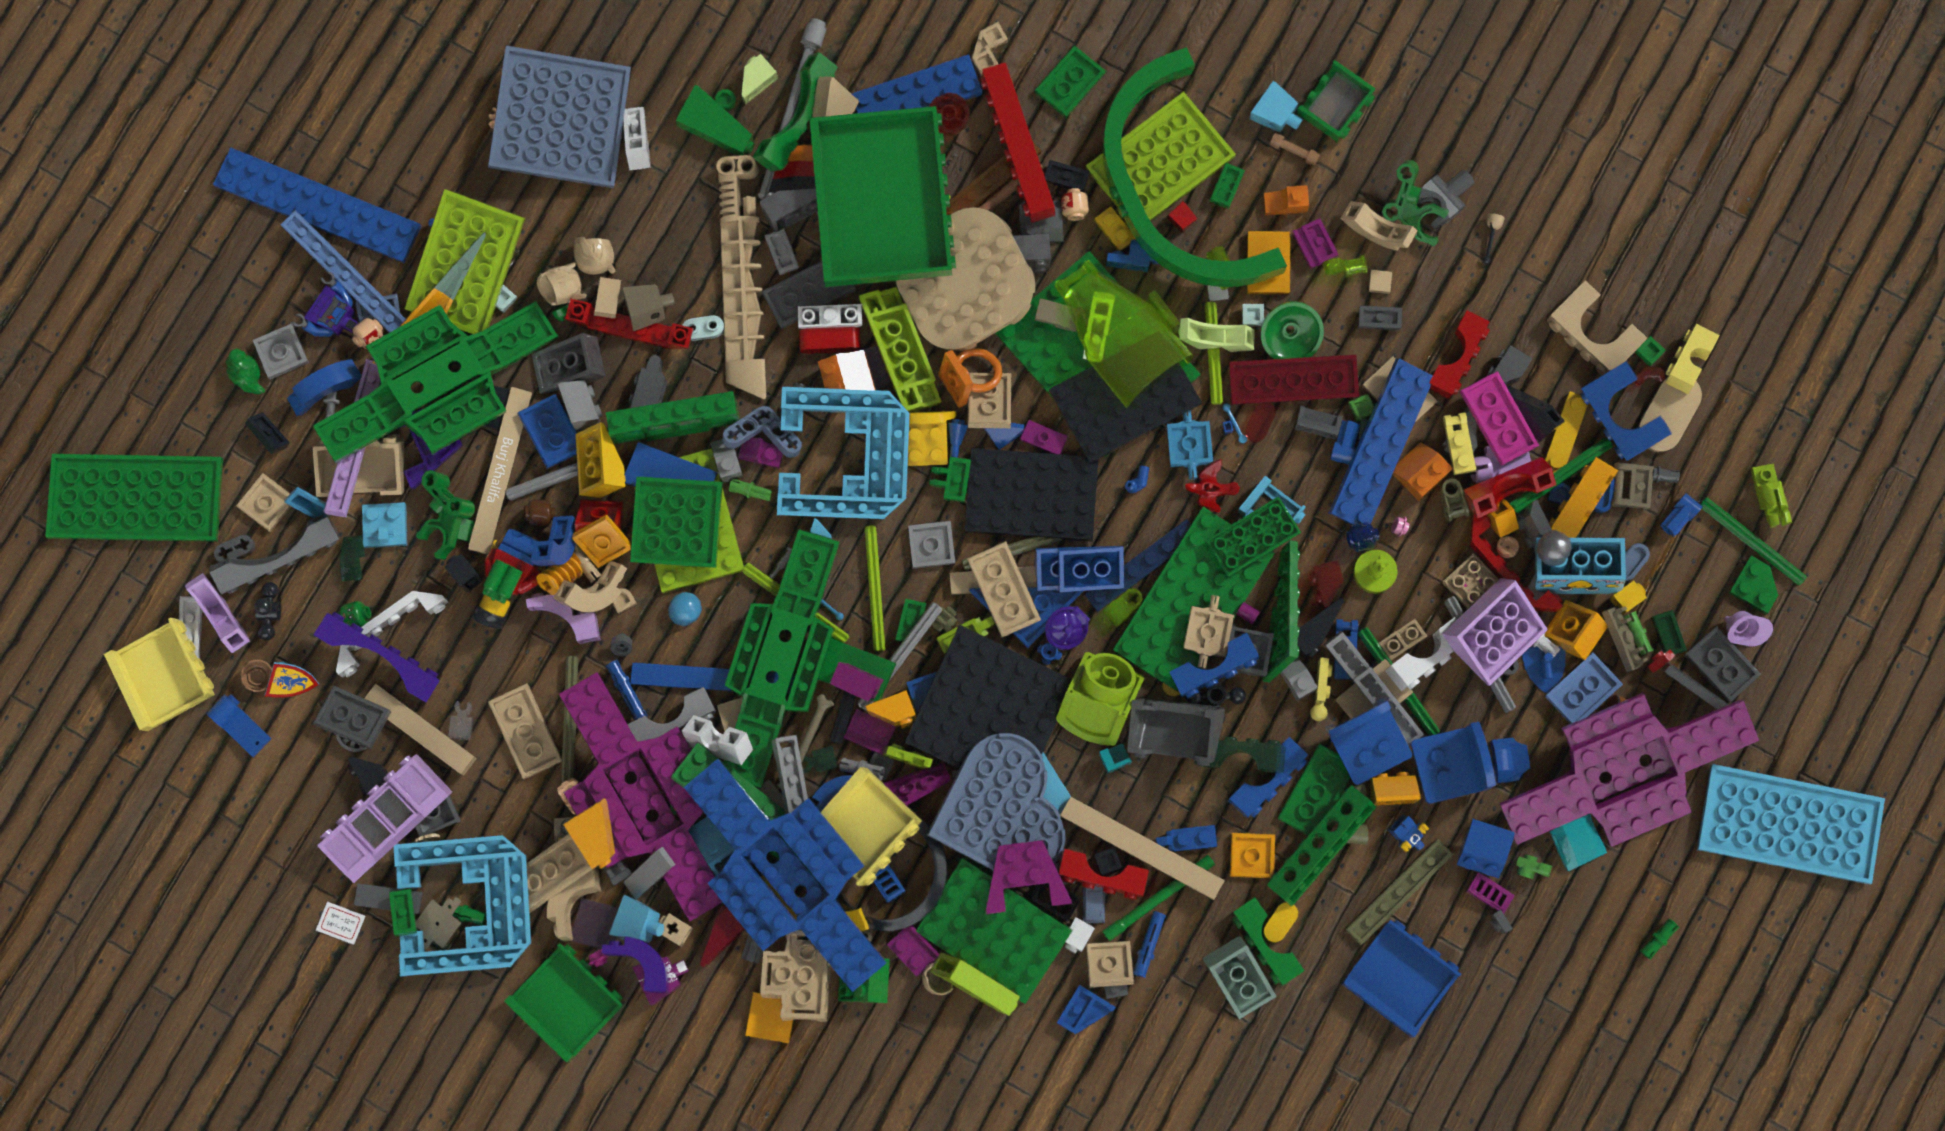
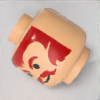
M1078 188L1069 189L1068 193L1061 197L1062 214L1068 217L1070 221L1084 219V216L1089 212L1087 194L1080 192Z
M365 318L354 326V337H352V340L359 348L363 346L366 349V345L381 338L385 331L376 319Z

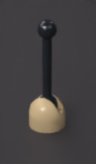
M1488 214L1487 226L1491 229L1486 256L1482 260L1485 265L1491 262L1490 253L1495 230H1499L1504 223L1505 217L1502 215Z

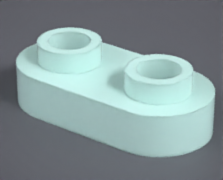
M714 315L688 319L683 323V326L696 327L691 341L717 338L724 332L722 319ZM711 323L717 324L714 329H711L709 326Z

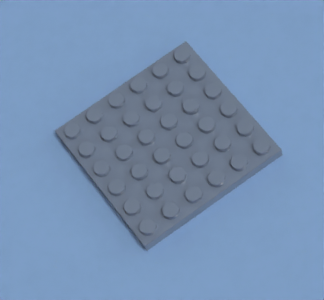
M506 46L488 168L614 188L631 67Z

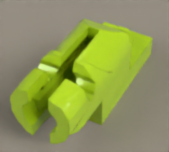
M1774 464L1753 467L1751 472L1760 510L1765 511L1770 528H1775L1780 523L1781 526L1791 524L1792 519L1788 510L1787 499L1782 482L1777 480Z

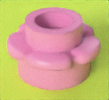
M1396 517L1392 523L1391 532L1398 537L1402 536V534L1405 535L1409 529V523L1406 522L1407 518Z

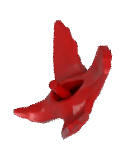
M1221 459L1211 463L1199 473L1200 483L1185 484L1187 491L1199 494L1197 503L1200 506L1217 513L1221 510L1219 505L1216 504L1217 497L1222 495L1233 496L1238 494L1240 486L1236 482L1228 484L1217 483L1216 476L1221 470Z

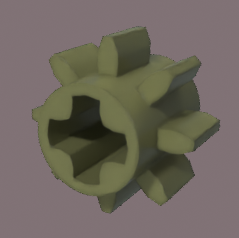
M941 606L942 611L934 620L932 626L939 632L943 629L948 632L958 621L955 618L957 612L950 606L946 609Z

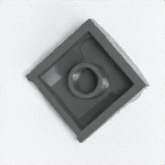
M1024 201L1018 203L1021 235L1049 234L1050 243L1063 242L1060 201H1053L1055 206L1054 217L1031 223L1029 216L1025 217L1022 208V204H1025Z
M1538 500L1533 501L1525 509L1516 513L1519 530L1522 529L1525 535L1523 538L1525 545L1535 551L1536 538H1541L1546 532L1552 530Z
M1232 626L1229 641L1248 633L1259 655V660H1257L1255 666L1248 669L1243 667L1237 670V672L1266 677L1274 633H1264Z
M449 795L415 826L420 837L451 824L461 822L451 796ZM406 806L409 815L411 816L413 812Z

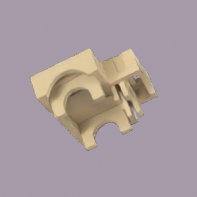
M802 930L794 931L786 935L787 944L785 952L763 951L760 995L763 998L782 999L780 1017L783 1021L806 1019L827 1022L831 965L810 940H798V937H807ZM769 963H772L771 983L767 985ZM792 1010L815 1011V1014L792 1013Z

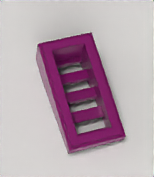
M1479 872L1475 874L1465 891L1493 909L1501 910L1503 914L1515 896ZM1480 881H1482L1484 884L1480 891L1477 892L1476 888ZM1488 886L1492 887L1485 897L1483 893ZM1495 890H1497L1499 893L1493 902L1490 899ZM1502 895L1507 896L1501 907L1497 905Z

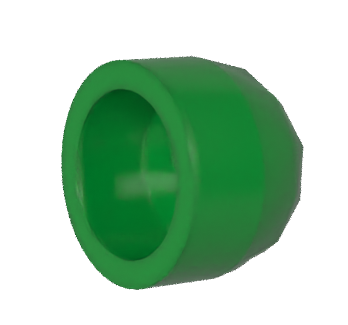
M562 304L552 310L554 317L558 321H564L563 317H566L568 310L567 304Z

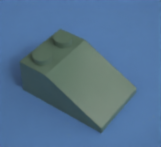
M1240 936L1202 958L1239 1019L1277 997L1248 946Z

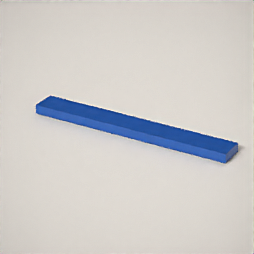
M632 663L631 685L700 689L704 687L705 690L733 692L725 686L730 669ZM768 672L766 675V680L769 683H775L779 678L777 672ZM796 673L792 675L786 695H790Z

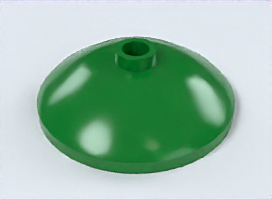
M1289 301L1279 304L1266 315L1262 322L1260 331L1261 342L1266 352L1273 359L1311 357L1319 349L1323 340L1324 326L1322 319L1315 309L1303 302ZM1288 326H1293L1291 331H1286Z

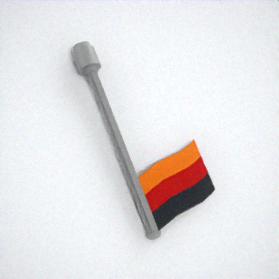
M811 18L806 24L801 40L805 50L779 132L788 124L795 113L800 97V70L808 55L813 54L816 49H820L826 33V23L819 19ZM812 145L797 146L789 155L788 164L784 169L774 172L767 169L758 197L762 199L766 194L770 192L776 193L777 191L816 189Z

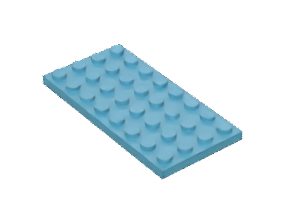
M1711 764L1697 850L1870 885L1873 881L1885 798Z

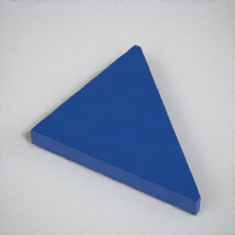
M1027 587L1041 621L1020 629L1013 634L1029 648L1045 631L1046 623L1052 613L1062 607L1070 606L1083 591H1037V587ZM971 588L969 591L989 610L980 588Z

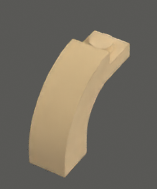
M1350 201L1341 217L1350 228L1376 244L1397 251L1400 247L1408 248L1417 233L1413 226L1390 222L1361 202Z
M610 561L598 581L587 589H582L578 585L564 580L553 599L564 606L581 612H595L604 609L621 594L622 591L617 588V585L623 579L627 568L622 564Z
M593 868L548 901L547 919L555 923L554 933L564 942L573 940L570 914L574 903L586 894L601 891L599 870Z

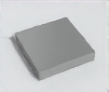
M291 324L253 340L269 379L309 363L296 330Z
M951 521L908 526L913 569L955 564Z

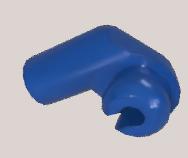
M1139 466L1138 476L1131 481H1126L1125 489L1129 493H1137L1146 487L1149 467Z

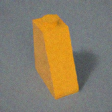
M604 798L564 824L592 869L598 865L600 869L612 862L610 858L615 854L608 804Z

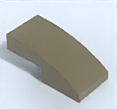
M1040 298L1035 321L1056 325V328L1076 332L1081 311Z

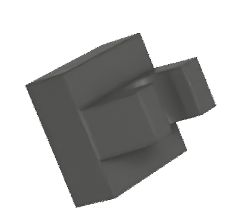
M624 859L608 868L606 866L603 867V870L614 886L632 874Z

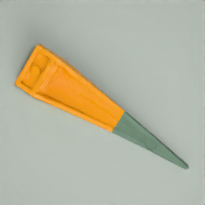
M485 232L481 234L399 327L438 305H441L447 314L486 236Z

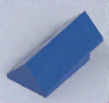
M1123 546L1036 548L1034 569L1037 591L1059 590L1060 592L1124 588Z

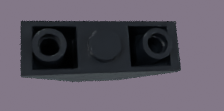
M354 757L348 759L351 764L348 768L354 777L357 776L361 784L358 786L364 796L368 795L367 793L376 785L381 787L385 783L383 778L389 774L386 767ZM390 788L373 802L385 816L393 796V791Z

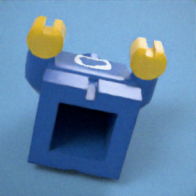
M1402 814L1387 830L1395 839L1400 841L1399 847L1407 852L1409 851L1408 848L1411 849L1413 846L1418 851L1424 847L1425 844L1420 839L1426 833V830H1429V827L1424 822L1416 825L1409 816Z

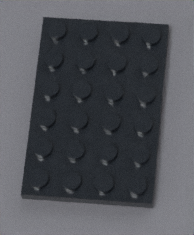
M1161 330L1049 389L1052 398L1090 464L1202 404Z
M971 448L965 532L1093 542L1098 460L1090 464L1086 456Z

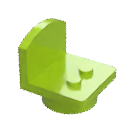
M1086 652L1066 691L1056 717L1057 722L1072 734L1086 741L1101 745H1116L1131 710L1132 700H1135L1143 683L1144 676L1136 673L1126 660L1117 655L1109 653L1094 655Z

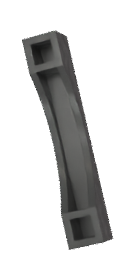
M1510 346L1507 351L1502 350L1497 358L1500 363L1496 368L1492 366L1486 377L1498 371L1505 385L1517 382L1532 358ZM1467 406L1464 412L1467 414V425L1474 452L1477 447V423ZM1459 424L1453 427L1454 431L1460 430ZM1446 438L1441 446L1444 448L1441 455L1451 460Z
M323 513L308 520L298 538L277 554L254 560L229 557L211 565L209 573L220 593L227 592L230 594L238 590L239 586L244 583L252 584L259 579L258 577L264 574L271 575L285 564L286 566L293 565L302 556L310 557L324 546L329 548L335 545L337 540H339V533L331 517Z

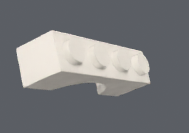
M1455 617L1432 635L1435 648L1431 657L1421 659L1407 653L1385 671L1400 691L1407 687L1411 690L1420 683L1418 678L1422 675L1427 678L1436 670L1434 668L1435 665L1440 663L1442 666L1452 658L1450 654L1454 650L1443 636V633L1457 620Z

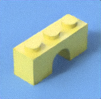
M1696 324L1693 331L1689 329L1683 339L1686 342L1684 348L1680 346L1674 356L1678 360L1675 364L1671 363L1665 373L1669 376L1666 384L1689 394L1702 370L1695 366L1690 358L1699 357L1706 361L1720 335Z

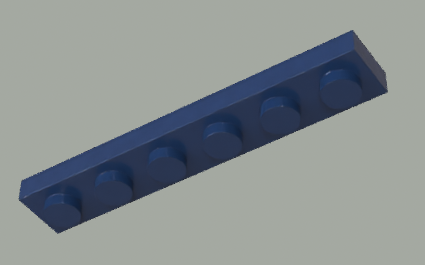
M1186 519L1125 564L1124 588L1090 590L1086 593L1085 597L1097 613L1167 562L1188 531L1191 523Z

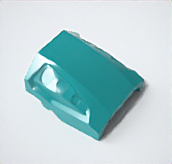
M1587 814L1549 831L1567 872L1607 853L1591 819V814Z

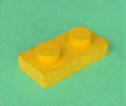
M1109 207L1094 218L1095 223L1118 251L1122 252L1130 246L1131 240L1135 239L1129 228L1112 207Z

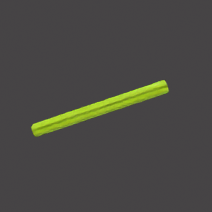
M869 525L865 526L873 647L874 651L881 652L885 651L877 531L876 526Z
M747 563L742 572L776 597L780 585L755 566ZM817 613V619L834 629L833 639L843 643L848 641L849 635Z

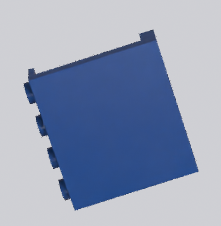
M1389 920L1341 984L1409 1037L1414 1038L1420 1031L1419 1029L1457 977L1461 976V973L1457 971L1459 967L1448 960L1446 963L1440 958L1441 954L1433 947L1428 949L1422 944L1423 940L1414 933L1412 935L1405 931L1406 927L1397 920L1394 922Z

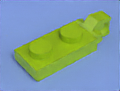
M991 616L981 621L980 617L973 618L962 624V626L985 637L989 635L987 630L996 626ZM957 627L936 638L944 654L950 645Z

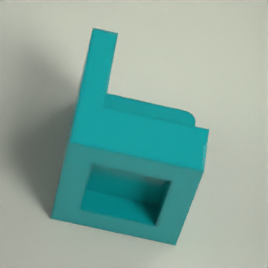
M1123 744L1099 752L1107 774L1132 763Z

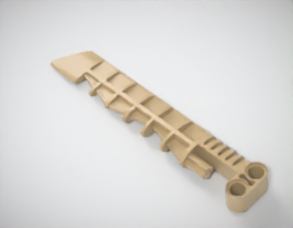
M729 156L719 159L716 165L719 183L722 185L719 188V191L722 192L719 196L722 199L719 206L722 207L720 214L723 215L720 218L726 383L765 400V359H754L757 340L764 339V335H758L763 312L760 309L756 294L762 292V288L754 287L750 270L761 268V264L750 263L753 246L760 245L759 240H754L757 223L760 221L759 217L756 216L755 197L746 196L743 198L744 216H741L740 180L755 178L759 173V167L751 156ZM746 164H753L751 170H743ZM726 165H732V169L729 172H723V168Z

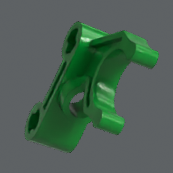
M1406 160L1398 167L1396 173L1399 180L1402 181L1397 199L1389 201L1384 206L1383 216L1388 221L1393 222L1399 219L1403 225L1413 226L1417 230L1414 237L1418 241L1435 246L1439 239L1438 237L1429 236L1423 231L1421 226L1422 218L1430 213L1438 214L1445 218L1449 214V210L1441 208L1434 203L1426 204L1421 208L1417 207V202L1422 192V188L1414 186L1419 173V166L1413 160ZM1404 167H1409V172H1411L1412 175H1407L1406 170H1404ZM1392 206L1396 207L1398 210V212H1396L1395 214L1391 213L1390 211Z
M429 470L422 476V485L434 497L429 506L439 514L438 519L426 521L422 529L416 534V537L427 541L434 530L440 529L443 534V544L434 553L436 559L445 560L448 554L455 548L462 518H471L474 514L475 506L470 500L455 497L448 490L450 480L446 474Z

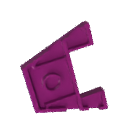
M1043 840L1000 845L998 847L986 914L1006 912L1003 889L1049 883L1052 906L1071 904L1068 892Z

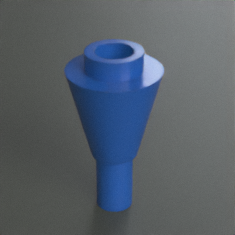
M953 419L952 423H948L951 444L949 458H958L959 446L964 439L968 425H965L964 420Z

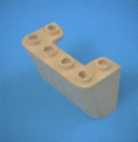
M387 435V438L378 439L366 446L353 493L380 492V495H402L404 493V439L400 438V435ZM319 440V443L313 446L316 497H328L337 463L333 461L324 444Z

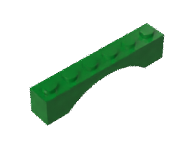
M820 52L808 55L800 70V97L793 117L780 132L762 140L752 157L771 172L779 171L786 167L788 157L796 149L800 135L806 131V124L813 116L819 77H835L834 73L837 66Z

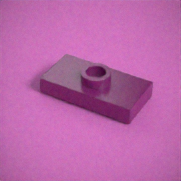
M1028 420L1020 441L1051 454H1061L1068 436Z

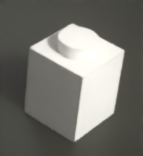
M1075 917L1070 926L1073 931L1064 946L1074 953L1077 950L1083 951L1095 929Z

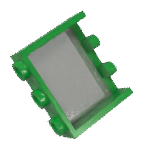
M1334 60L1329 72L1323 75L1319 85L1314 91L1310 92L1303 106L1300 105L1298 107L1296 115L1304 118L1337 143L1340 138L1345 139L1351 131L1350 125L1353 122L1357 123L1362 117V109L1372 104L1375 99L1373 95L1376 88Z

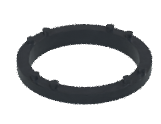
M924 820L918 825L920 827L918 832L927 841L934 859V879L927 897L915 910L900 918L880 920L864 914L869 929L895 931L908 928L928 916L940 901L947 883V856L943 844L927 835L931 826ZM842 890L836 899L844 911L856 910Z

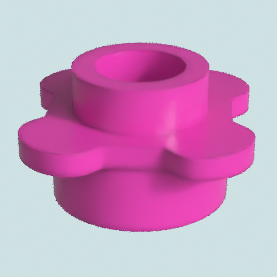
M602 949L598 950L588 957L590 961L589 966L595 965L598 968L608 962L606 958L609 956L603 955Z

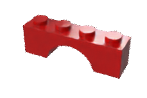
M1468 310L1465 312L1455 331V335L1462 344V356L1453 364L1438 365L1429 382L1431 384L1430 390L1447 399H1450L1452 394L1457 395L1462 385L1459 383L1461 376H1467L1471 365L1468 363L1471 357L1476 358L1481 348L1477 346L1480 339H1486L1490 331L1487 328L1490 321Z
M1540 457L1466 488L1463 491L1469 509L1477 518H1480L1498 510L1500 501L1513 493L1522 491L1539 493L1556 486L1552 467Z
M1068 849L1062 850L1057 872L1064 883L1073 884L1076 881L1082 883V887L1094 889L1095 886L1101 887L1104 893L1115 895L1116 892L1123 893L1125 898L1136 900L1137 897L1140 898L1144 895L1149 870L1127 865L1118 875L1103 877L1096 874L1090 868L1086 854Z

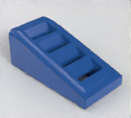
M888 864L875 875L879 876L886 870L889 874L880 880L876 878L873 882L886 902L890 903L906 891ZM892 877L894 881L885 887L881 886L882 883ZM897 885L898 888L887 895L885 891Z

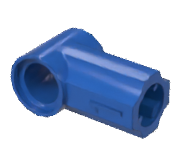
M1342 420L1337 442L1334 443L1330 460L1350 464L1356 450L1354 446L1359 432V424L1349 420Z
M1685 493L1660 526L1668 535L1675 537L1684 525L1696 516L1703 506Z

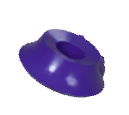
M1078 606L1062 607L1049 617L1045 627L1046 638L1055 648L1060 650L1073 649L1085 639L1090 618Z

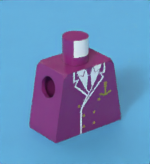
M668 957L662 958L669 976L668 993L645 992L642 965L639 964L632 967L651 1006L657 1004L681 986L678 976L689 971L684 959L672 964Z

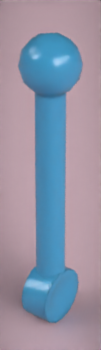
M1227 403L1224 404L1222 408L1227 412L1238 433L1239 442L1241 444L1246 443L1247 437L1242 434L1230 411L1231 406Z
M822 599L821 604L831 611L837 620L840 621L844 618L843 613L837 612Z

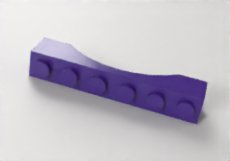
M333 612L332 615L330 613L325 615L314 636L331 646H359L380 654L398 671L404 681L407 692L427 702L440 681L437 678L438 673L429 668L426 671L418 667L420 664L418 661L411 657H408L406 660L400 656L401 651L391 645L389 648L381 645L383 640L375 635L366 636L362 633L364 629L355 623H352L351 626L343 622L345 618L340 614Z

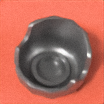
M1557 530L1546 532L1537 545L1539 559L1551 566L1563 564L1572 549L1570 539L1564 533Z

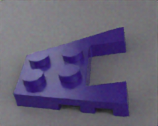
M417 409V411H413L412 415L421 411L422 409ZM410 430L423 459V463L403 471L412 490L422 483V476L426 471L438 469L463 446L460 439L432 454L423 439Z

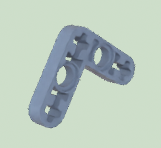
M767 406L757 408L724 430L722 436L724 446L734 449L763 431L775 446L789 458L797 457L802 447L800 439L792 431H783L784 434L781 436H777L772 432L775 428L781 429V419ZM761 415H762V416H766V415L768 416V419H766V418L764 417V418H762L761 420H759L760 417H761ZM751 424L754 427V429L752 431H746L743 428V425ZM735 435H737L735 440L733 438L728 439L729 436L734 437ZM788 444H789V446H793V445H794V446H795V449H794V448H790V449H789V448H788Z

